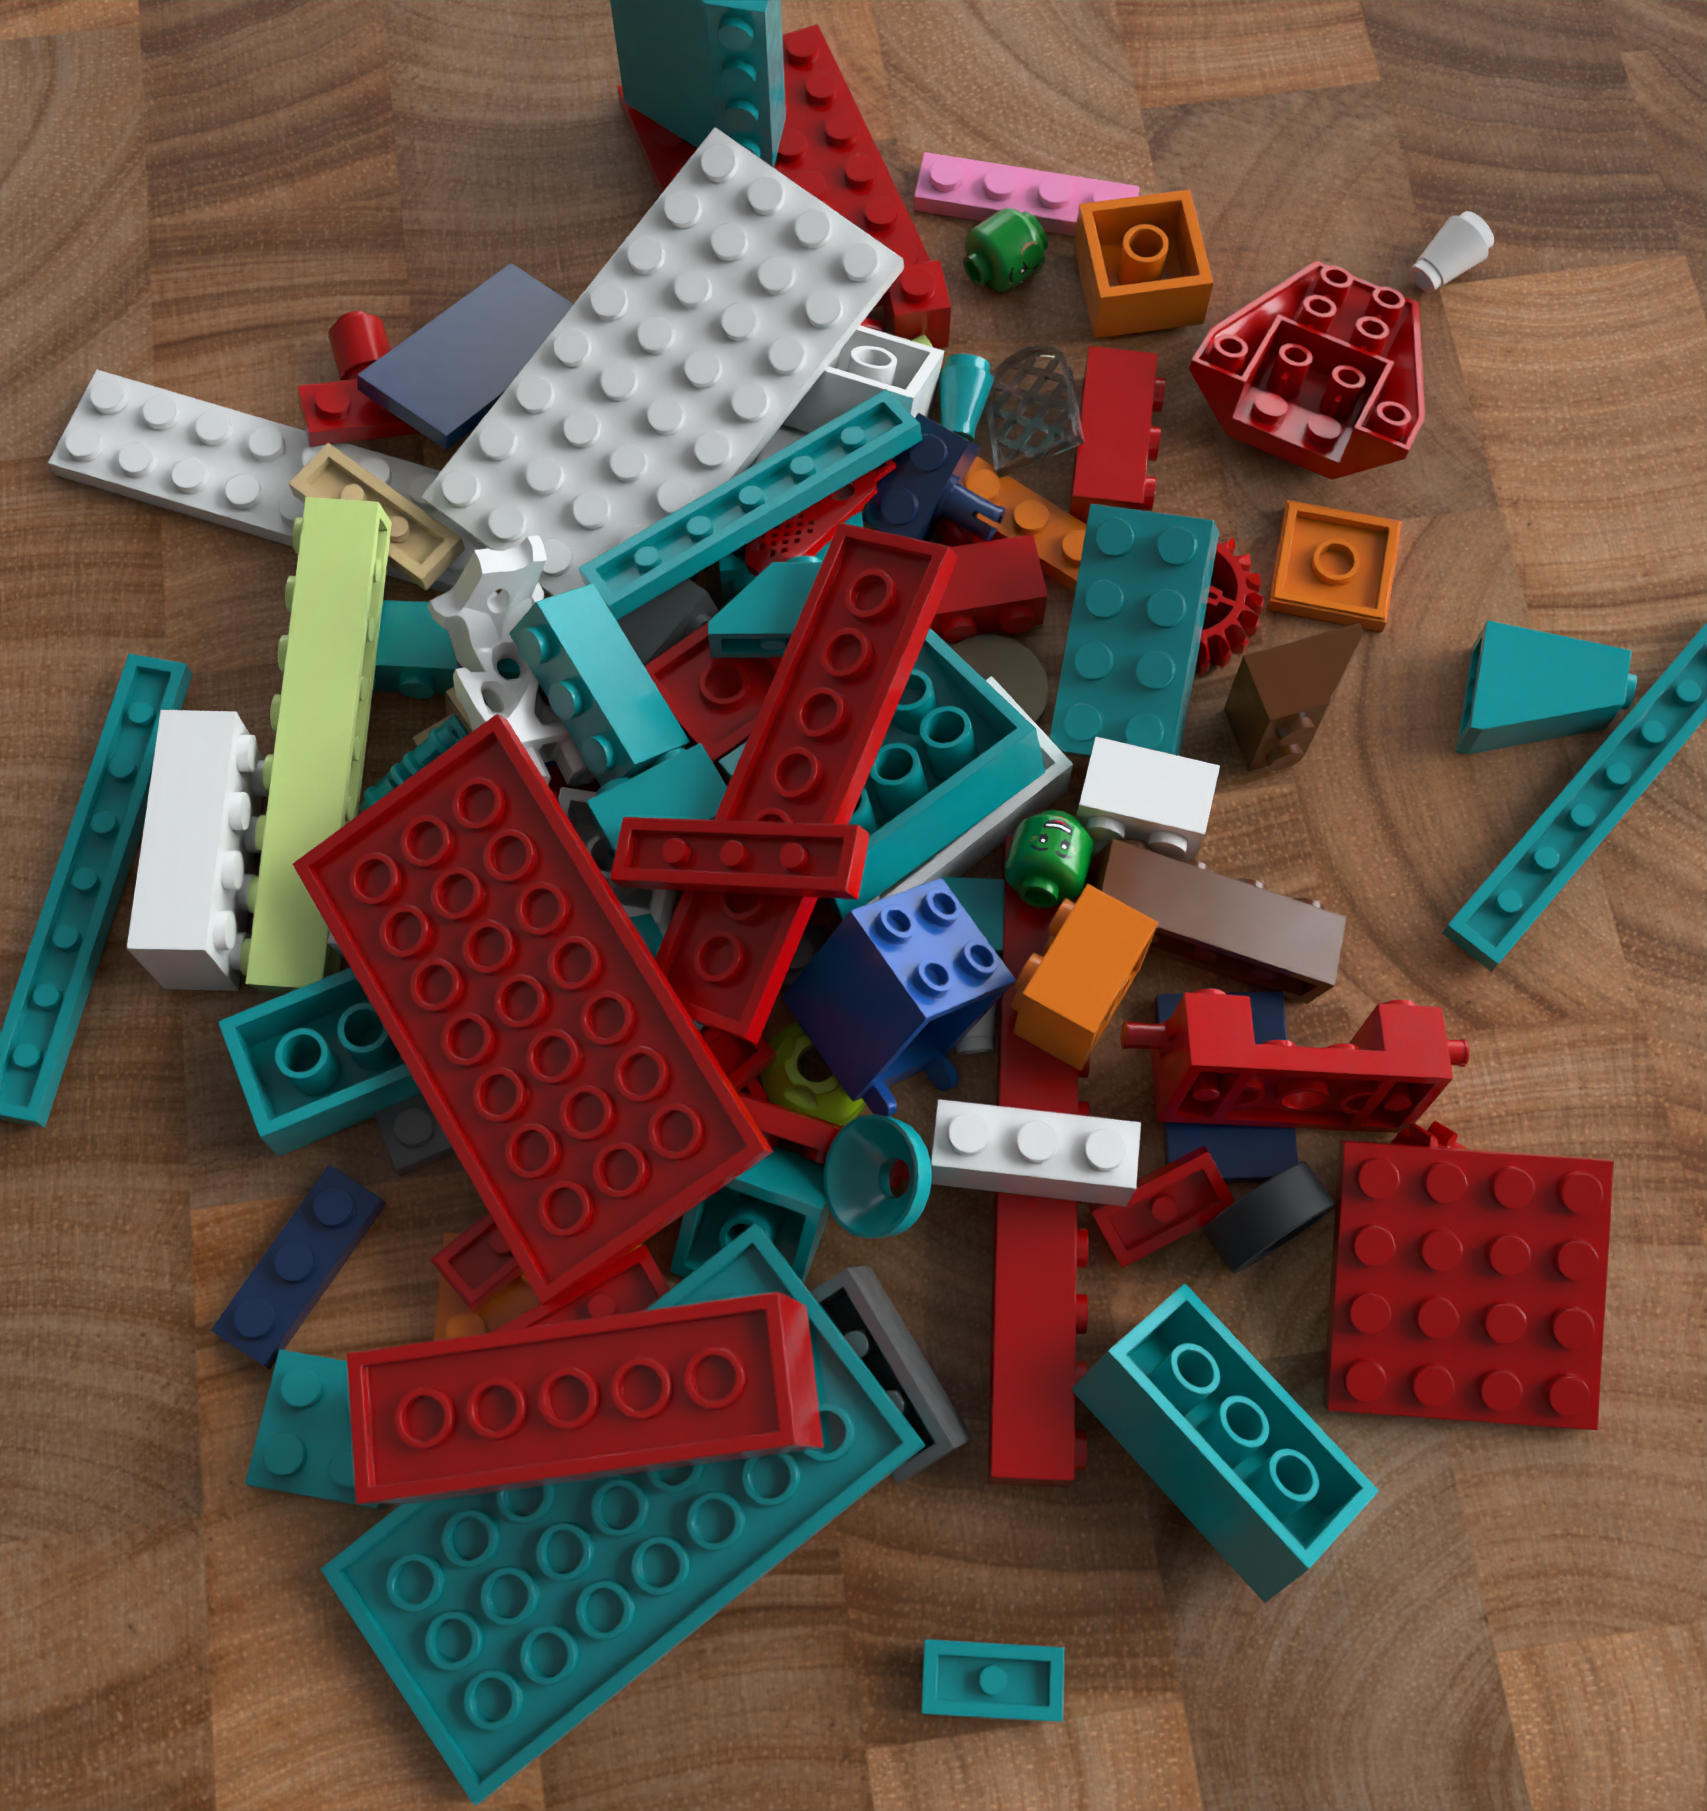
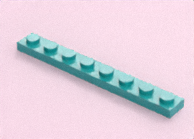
M1707 623L1443 930V935L1492 972L1707 718Z
M128 654L0 1032V1120L40 1128L46 1127L145 823L160 711L182 709L193 676L186 663Z

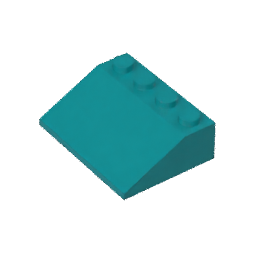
M610 0L624 102L696 148H699L716 127L774 168L786 119L781 0Z
M929 628L849 822V825H859L870 834L858 900L823 898L842 920L851 910L868 904L1046 773L1036 728L931 628ZM746 742L718 761L721 769L730 780Z

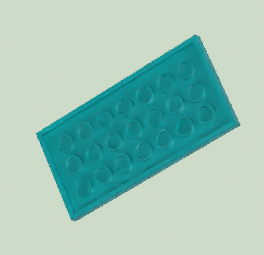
M756 1223L645 1311L780 1292L806 1305L824 1448L427 1502L402 1503L320 1569L474 1806L488 1799L926 1446L763 1229Z

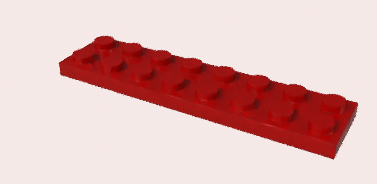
M839 522L714 820L849 824L959 557L949 546ZM683 891L655 960L694 1022L757 1045L818 897Z

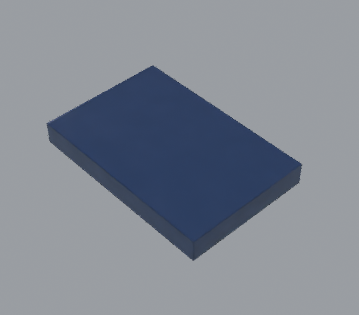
M1283 991L1226 993V995L1250 996L1255 1044H1262L1271 1040H1287ZM1184 993L1156 995L1154 1000L1156 1023L1160 1024L1171 1017ZM1163 1122L1166 1165L1205 1145L1225 1183L1265 1182L1279 1172L1298 1163L1295 1128Z

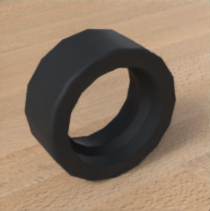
M1302 1161L1279 1172L1235 1201L1213 1218L1203 1228V1232L1232 1273H1237L1299 1235L1334 1208L1335 1203L1309 1165Z

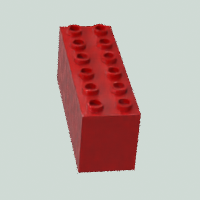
M780 1292L346 1353L356 1504L419 1503L824 1448L807 1306Z

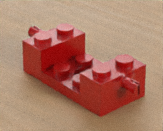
M1201 989L1192 993L1185 992L1168 1020L1162 1021L1160 1024L1123 1021L1124 1024L1122 1023L1120 1033L1122 1049H1152L1157 1121L1399 1133L1406 1128H1410L1411 1124L1416 1123L1453 1080L1451 1065L1465 1067L1470 1055L1469 1044L1466 1039H1447L1442 1007L1417 1006L1415 1002L1404 999L1392 1000L1383 1004L1378 1003L1349 1043L1333 1044L1325 1048L1300 1047L1288 1040H1271L1262 1044H1255L1250 996L1226 995L1224 991L1219 989Z

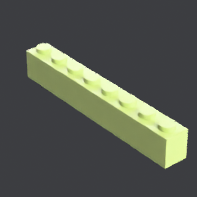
M305 497L303 518L297 517L293 525L292 543L294 552L298 554L296 576L288 577L285 588V604L287 611L291 613L289 634L282 635L278 645L279 669L284 672L281 694L274 695L270 709V722L273 731H276L274 754L266 756L263 766V785L265 790L269 791L266 815L259 816L255 830L256 848L258 852H262L259 876L251 878L248 888V908L250 913H254L251 938L246 937L244 939L240 952L241 973L246 975L245 984L263 993L287 994L340 972L342 956L327 943L330 930L296 872L293 863L357 817L359 812L392 522L379 502Z

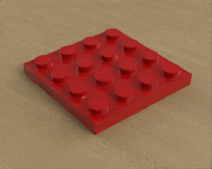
M1340 1140L1323 1406L1328 1411L1598 1430L1614 1161L1604 1158Z

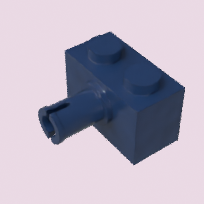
M918 412L915 419L920 423L922 441L893 458L892 461L896 463V468L882 478L877 487L878 493L870 500L862 515V520L882 532L930 542L937 525L945 517L981 537L983 541H990L998 529L980 520L977 514L980 513L990 520L1001 524L1006 508L997 506L962 486V482L981 447Z

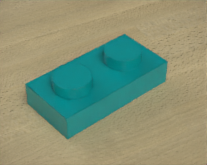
M925 1639L923 1647L921 1714L1063 1722L1065 1647Z

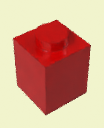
M935 260L904 265L903 271L884 294L883 309L889 334L906 338L910 341L925 335L933 348L949 347L951 304L941 261Z

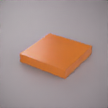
M1286 500L1282 513L1266 610L1346 626L1360 623L1362 629L1383 632L1388 618L1402 521Z

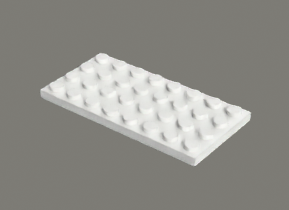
M715 127L421 497L428 505L490 550L504 551L521 544L527 537L539 535L544 545L547 560L538 582L542 590L551 597L585 586L578 569L579 567L747 470L903 271V258Z

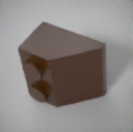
M1360 623L1243 655L1224 706V711L1248 771L1266 766L1273 771L1282 770L1302 760L1364 635Z

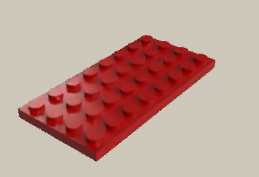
M499 714L494 715L293 863L296 872L541 1305L555 1304L773 1153L511 724Z

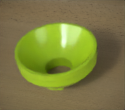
M798 1021L784 1027L773 1037L769 1045L776 1052L777 1060L760 1073V1084L770 1102L842 1126H846L863 1112L866 1107L864 1100L860 1098L852 1102L834 1074L822 1082L808 1081L800 1075L797 1069L800 1057L806 1051L816 1048Z

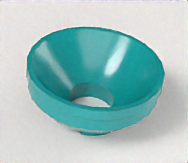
M871 1114L860 1116L850 1121L838 1132L831 1143L825 1159L823 1181L827 1205L840 1226L857 1237L880 1239L893 1237L906 1231L917 1221L923 1212L931 1189V1162L927 1148L920 1135L910 1125L889 1116ZM902 1159L908 1166L910 1182L906 1192L897 1198L889 1186V1173L893 1164Z

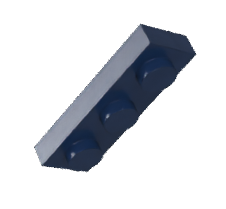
M328 1165L210 1331L266 1368L271 1369L277 1360L279 1349L284 1350L386 1206V1203L376 1194Z

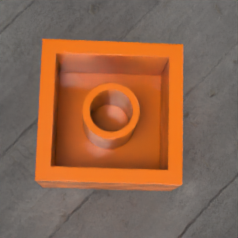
M1190 189L1079 204L1073 247L1094 338L1204 324L1213 287V279Z
M1087 884L1076 903L1066 898L1048 928L1047 933L1050 934V937L1042 951L1044 957L1033 953L1015 984V988L1018 991L1010 1008L1017 1011L1018 1014L1013 1034L1081 1071L1140 970L1159 922Z

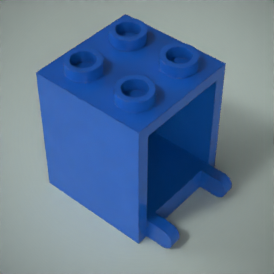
M939 878L851 910L784 994L782 1000L852 1102L862 1098L872 1114L890 1117L896 1113L897 1103L887 1086L923 1070L940 1091H947L958 1084V1072L947 1056L1012 986L1016 979L943 878Z

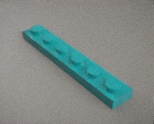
M885 389L578 568L585 585L594 583L614 618L618 620L922 441L920 423Z

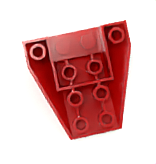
M1318 261L1311 263L1212 327L1193 356L1189 366L1193 378L1226 436L1331 480L1406 459L1425 419L1419 302L1404 297L1393 288L1377 286L1352 276L1341 267L1328 266Z

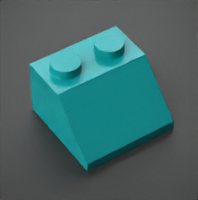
M771 1147L773 1153L684 1214L669 1272L685 1278L756 1223L763 1229L790 1267L805 1284L830 1213L824 1193L823 1173L825 1165L778 1147Z

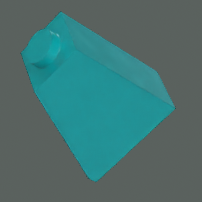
M1487 620L1471 648L1455 752L1468 755L1606 729L1620 709L1628 710L1634 698L1637 677L1634 674H1629L1632 650Z

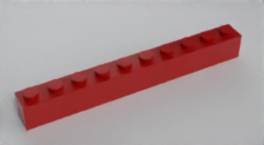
M1006 836L1001 879H1004L1003 951L1001 960L1016 981L998 1001L996 1106L1090 1116L1089 1101H1078V1078H1088L1090 1056L1080 1071L1013 1034L1018 1014L1017 1011L1010 1008L1018 991L1015 988V984L1033 953L1044 957L1042 951L1050 937L1047 931L1061 905L1045 909L1033 907L1025 903L1020 898V895L1012 889L1005 879L1004 864L1013 836ZM1081 894L1078 896L1077 899L1073 900L1072 902L1076 903ZM994 1191L987 1484L1068 1488L1074 1482V1470L1085 1471L1086 1429H1075V1402L1082 1401L1071 1388L1088 1372L1087 1361L1076 1360V1334H1086L1088 1325L1087 1294H1076V1268H1087L1089 1252L1088 1229L1077 1228V1203L1087 1204V1202Z

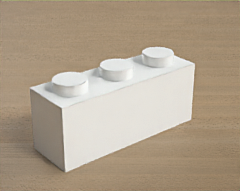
M938 1099L931 1155V1184L1127 1206L1136 1189L1141 1122Z

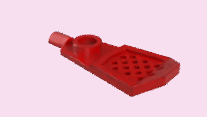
M891 460L884 462L747 543L745 563L748 572L757 577L772 562H786L788 559L796 556L813 557L833 539L839 522L844 523L851 516L859 513L864 505L878 493L876 482L896 468V463Z

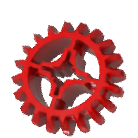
M1234 538L1222 544L1217 543L1211 583L1217 589L1210 585L1195 668L1199 678L1207 673L1210 663L1223 670L1229 664L1232 654L1240 656L1244 653L1249 643L1248 638L1256 635L1260 625L1258 615L1261 614L1264 606V595L1258 593L1262 584L1261 574L1249 572L1252 564L1250 554L1233 556L1236 548Z

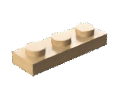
M327 443L288 483L293 495L303 503H305V497L379 502L392 522L387 563L425 591L465 550L460 536L330 443Z

